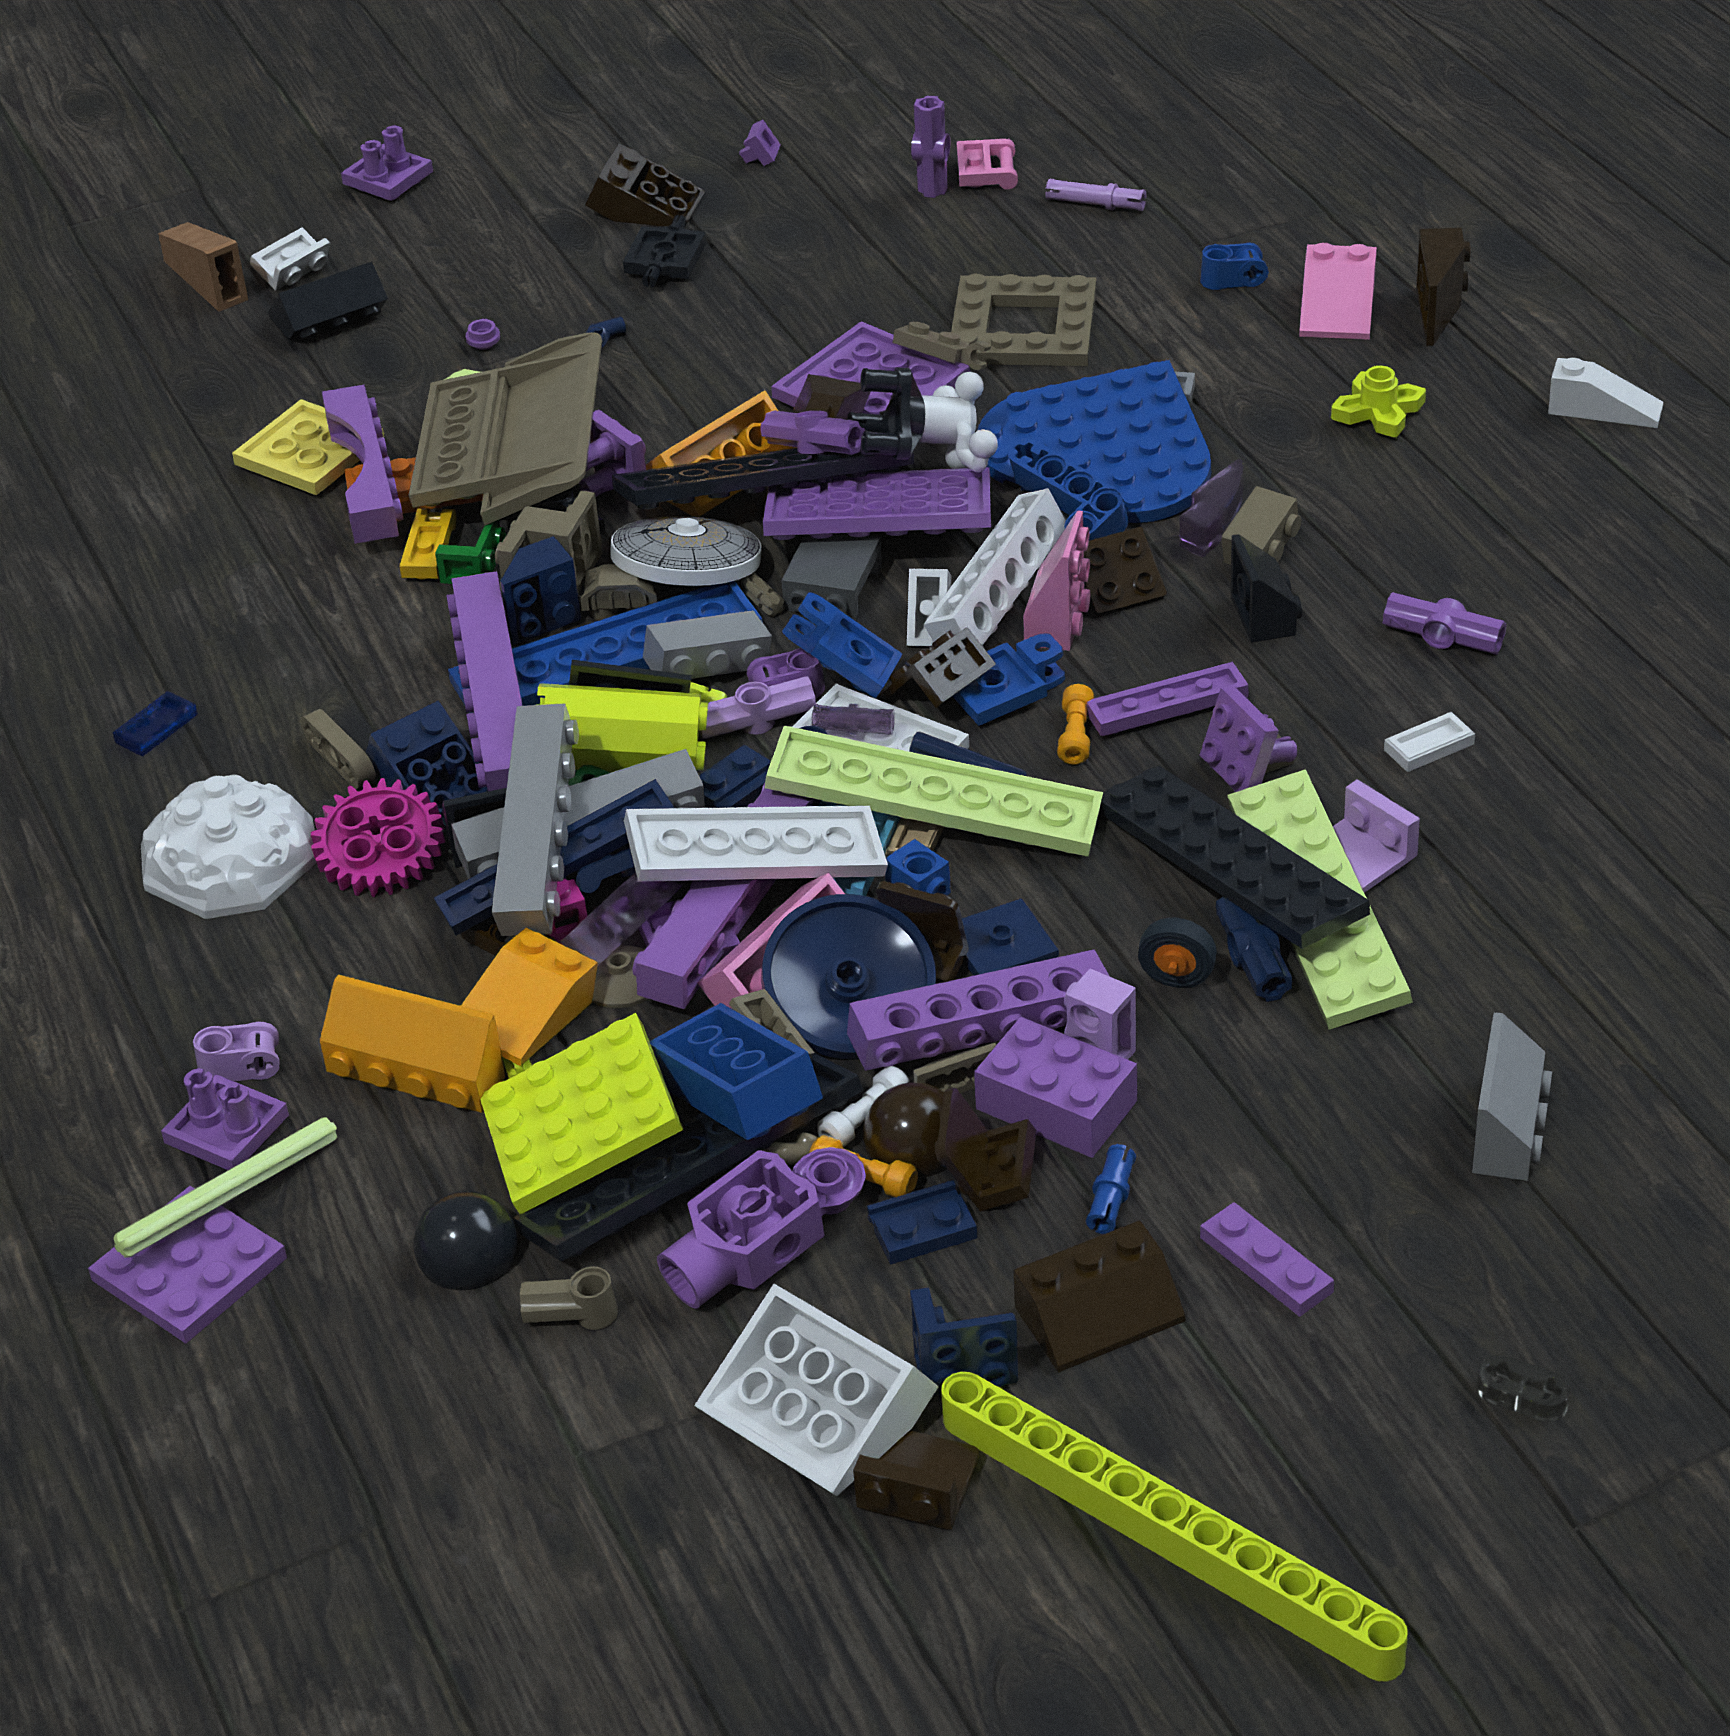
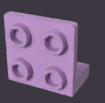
M1357 779L1346 786L1344 819L1335 824L1333 828L1365 893L1417 856L1420 818Z

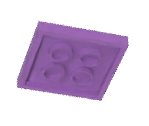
M191 1186L187 1187L169 1203L194 1190L195 1188ZM220 1206L130 1258H125L114 1247L91 1265L88 1270L93 1282L184 1343H187L287 1259L284 1245L228 1209Z

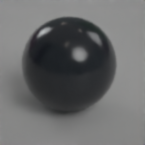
M457 1191L437 1199L424 1211L415 1229L413 1247L418 1266L428 1280L446 1289L462 1291L484 1287L502 1277L515 1260L518 1237L512 1217L498 1201L476 1191Z

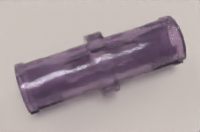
M852 703L849 704V707L818 704L813 706L812 726L821 727L825 731L847 732L849 736H857L858 733L893 735L895 726L894 709L860 708L859 704Z

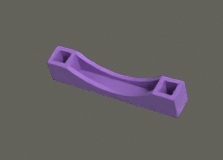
M364 385L323 391L322 396L331 441L350 450L363 463L362 471L356 481L345 492L355 544L399 536L397 521L403 520V513L374 397L367 398Z

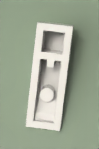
M1557 358L1551 378L1548 414L1658 428L1663 401L1594 362L1582 361L1578 358Z

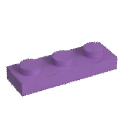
M1235 1202L1200 1225V1238L1299 1317L1334 1293V1279Z

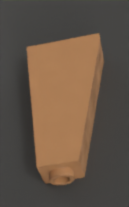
M189 222L158 233L164 262L218 312L248 300L238 246L235 240Z

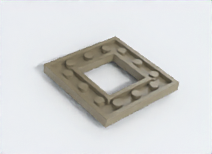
M982 274L960 276L951 333L959 335L961 341L970 344L978 341L990 344V350L986 352L976 351L977 359L987 364L1088 366L1096 298V278L1082 275L1072 277H1052L1050 275L1025 277L1014 274L1004 276H984ZM992 306L1058 307L1055 334H1044L1041 332L1017 334L1005 331L988 333Z

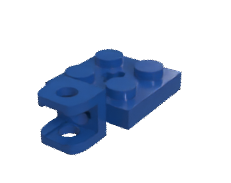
M809 592L798 607L799 612L808 620L801 616L793 615L784 627L783 634L797 646L817 658L822 666L836 671L845 677L860 692L868 693L876 698L896 667L902 653L821 596Z
M1038 634L1016 643L1017 652L1007 642L986 651L996 665L952 696L978 726L1046 697L1047 690L1060 685L1065 680V671L1055 663L1062 658L1063 647L1050 634ZM1040 647L1049 648V650L1044 652L1037 651ZM1045 671L1051 672L1052 674L1049 676H1045Z

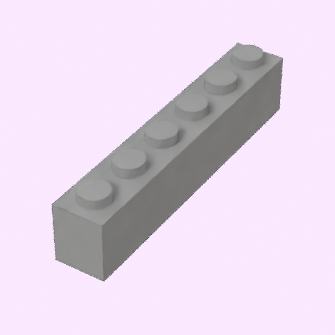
M565 703L517 706L492 905V915L501 936H516L526 927L541 934H552L553 917H558L560 914V897L558 891H556L557 881H563L564 863L560 852L561 846H566L568 842V830L564 816L565 812H570L572 804L571 792L568 787L569 778H574L575 760L573 753H571L572 745L578 744L579 740L578 723L576 720H571Z
M683 749L568 786L571 792L572 804L570 812H565L564 821L568 826L654 779L659 783L675 808H705L703 783L687 750ZM504 807L451 824L455 849L468 879L498 864Z

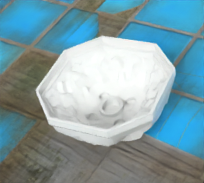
M238 775L213 776L205 781L192 783L177 797L172 799L166 806V809L161 811L143 832L141 857L144 889L204 919L264 910L317 863L311 849V845H313L311 832L315 831L313 817L289 793L281 790L277 785L269 783L263 785L257 781L250 782Z

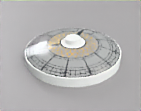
M665 516L635 521L619 528L611 538V559L621 570L645 580L686 586L715 585L739 580L755 572L761 563L762 546L759 539L753 533L728 522L694 516Z

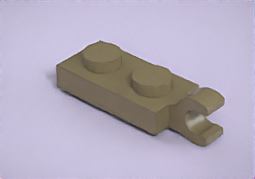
M909 322V325L895 329L892 342L894 344L951 363L961 362L974 370H981L987 367L986 362L980 361L976 357L977 350L981 352L990 350L991 345L987 342L978 341L970 344L961 341V337L955 333L930 331V326L921 322Z

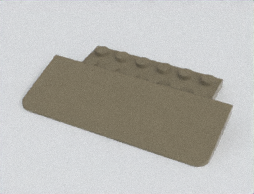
M590 332L560 338L506 362L503 368L431 382L408 495L413 508L424 505L432 507L444 501L458 498L471 499L478 494H483L480 514L484 525H487L522 510L525 506L536 504L577 485L584 478L587 469L602 348L601 335Z

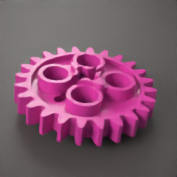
M381 778L378 786L372 788L366 780L363 783L362 791L358 792L355 788L349 786V796L347 798L335 794L336 806L324 805L322 807L325 818L319 817L314 820L317 830L311 832L313 841L311 849L319 871L325 872L329 883L337 880L342 891L352 884L355 895L358 896L367 887L370 890L371 896L375 897L379 887H385L389 895L393 894L394 884L397 883L403 888L408 889L409 883L407 878L412 876L415 879L422 880L421 868L433 869L435 866L432 857L442 855L440 844L445 843L443 832L445 827L442 816L439 814L436 802H430L427 792L418 795L415 784L403 790L401 780L398 779L392 787H387L385 779Z

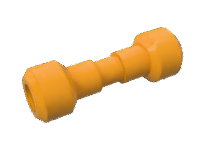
M1083 684L1068 686L1064 690L1062 697V709L1067 714L1068 724L1066 725L1065 732L1058 739L1057 754L1063 762L1071 765L1085 762L1090 752V739L1085 734L1084 724L1087 718V702L1094 699V693L1091 688Z
M822 1135L813 1142L809 1153L817 1149L829 1147L844 1149L840 1140ZM849 1151L857 1155L864 1164L866 1180L881 1185L886 1195L898 1197L914 1192L918 1181V1172L914 1165L900 1160H896L891 1164L875 1159L871 1161L860 1157L858 1153Z

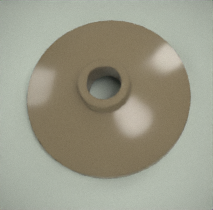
M614 946L600 950L589 957L598 962L592 1003L606 1008H626L648 1000V998L637 995L636 976L633 975L632 971L637 954L640 951L644 952L645 949L635 946Z

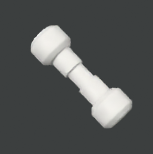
M885 1067L873 1077V1086L862 1095L859 1101L855 1104H850L842 1112L831 1111L817 1123L818 1136L826 1135L838 1139L842 1142L843 1147L848 1145L855 1138V1129L864 1123L866 1114L875 1099L887 1089L909 1082L906 1074L897 1067Z

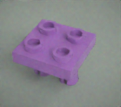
M389 126L386 130L382 131L384 144L376 140H370L362 144L363 158L341 172L343 184L392 201L432 173V161L406 152L402 128L399 126Z
M600 410L593 412L591 443L589 445L586 471L594 467L595 473L583 478L579 482L581 486L579 489L580 491L594 492L595 497L613 489L612 475L646 470L644 457L646 448L640 436L630 432L620 425L617 420L610 418Z
M1229 686L1220 688L1200 756L1235 792L1262 784L1267 765L1294 761L1297 756V745L1289 736L1277 738L1279 730L1274 726L1273 720L1268 718L1267 714H1262L1236 687Z
M196 1068L188 1072L184 1077V1085L187 1088L189 1102L161 1130L165 1144L229 1170L247 1160L289 1116L287 1105L283 1101L216 1074L213 1077L211 1072L207 1071L205 1073L204 1069Z

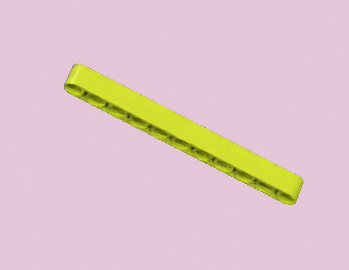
M957 1372L944 1380L941 1390L943 1423L945 1428L954 1436L977 1447L978 1450L1368 1678L1376 1681H1389L1402 1674L1405 1667L1408 1635L1407 1626L1398 1615L982 1377L971 1372Z

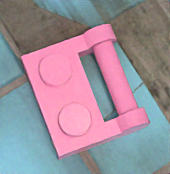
M1009 139L957 141L959 186L978 188L983 185L999 184L1004 189L1014 188L1018 183V175L1013 167L1014 143ZM990 156H997L1000 159L1001 168H991Z

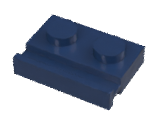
M743 745L701 773L699 777L704 787L705 807L738 808L747 807L750 803H754L761 794L771 760Z
M953 1180L867 1205L868 1220L874 1226L877 1239L890 1265L977 1239V1226L961 1194L958 1195L956 1184Z

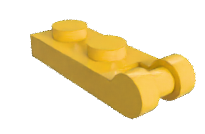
M429 508L417 509L399 565L401 578L438 579L439 573L435 552L439 544L448 545L451 533L456 529L457 517L455 509H442V512H431Z

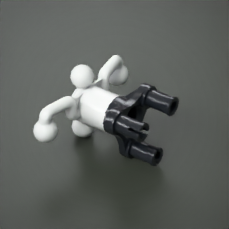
M896 367L894 371L862 369L860 378L862 392L892 393L885 411H880L879 414L849 412L847 415V420L858 421L859 425L865 429L861 437L862 455L893 456L895 460H909L918 443L950 444L945 453V460L950 468H969L977 473L986 469L989 458L996 453L998 441L995 434L991 431L983 429L975 432L977 416L974 402L981 396L984 389L983 380L978 374L973 372L962 373L956 380L955 388L947 385L940 386L934 391L932 396L921 395L910 368Z

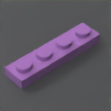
M1230 662L1091 699L1087 702V715L1100 736H1105L1213 707L1216 704L1221 687L1234 686L1245 697H1248L1249 685L1235 664Z

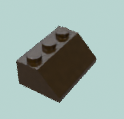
M1140 1220L1013 1270L1015 1309L1058 1373L1185 1322V1312L1163 1251Z

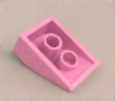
M1329 243L1307 244L1299 337L1370 340L1377 247H1367L1362 244L1352 246H1338Z

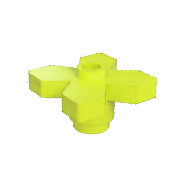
M1373 366L1366 372L1361 371L1352 381L1353 395L1339 396L1333 403L1331 419L1349 425L1371 420L1377 433L1397 437L1405 428V413L1418 412L1425 403L1426 389L1408 383L1398 386V379L1391 368Z

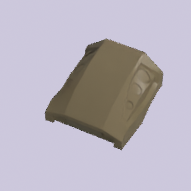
M604 564L587 569L584 594L580 598L582 611H588L589 615L594 619L603 620L615 616L619 608H626V612L659 602L662 583L633 576L621 570L615 564Z

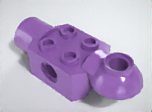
M829 1147L817 1149L806 1154L794 1165L791 1171L785 1160L780 1158L778 1154L756 1151L687 1203L693 1229L657 1256V1264L662 1276L672 1291L686 1305L694 1309L700 1307L729 1284L750 1289L757 1288L825 1236L821 1216L844 1211L860 1194L866 1178L864 1164L857 1155L845 1149Z

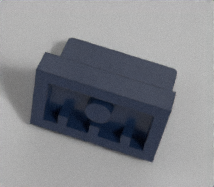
M929 1288L910 1290L914 1359L916 1368L939 1386L933 1396L942 1395L941 1390L944 1380L957 1372L974 1373L997 1387L1018 1381L1017 1321L1014 1313L945 1323L942 1306L933 1307Z

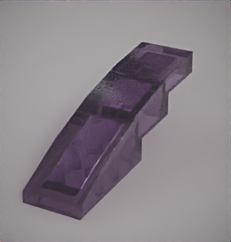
M635 871L560 942L564 946L598 962L599 965L688 881L638 882Z

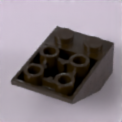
M619 143L598 176L585 206L615 222L668 227L672 224L676 215H679V218L683 215L688 222L705 191L697 187L693 182L668 171L664 166L641 156L634 149L627 148Z

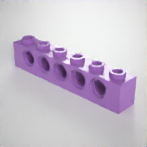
M1089 950L852 1002L849 1006L847 1035L865 1071L1000 1041L1020 1017L1050 1029H1057L1067 1024V1010L1064 1005V997L1068 987L1073 982H1078L1089 969L1107 976L1109 974L1096 951Z

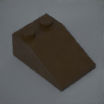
M1461 227L1419 229L1416 292L1426 346H1434L1460 308L1462 292L1468 291V272L1463 270L1464 262H1470L1471 249L1470 241H1464Z

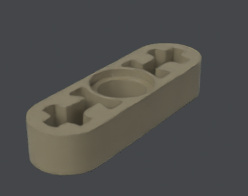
M322 709L301 717L302 730L308 742L353 788L358 789L363 786L364 781L367 780L370 783L376 779L373 764L365 751Z

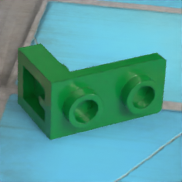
M499 520L484 526L475 547L439 544L435 556L440 583L452 584L451 578L494 571L497 545L499 542H503L506 537L505 528L500 527Z

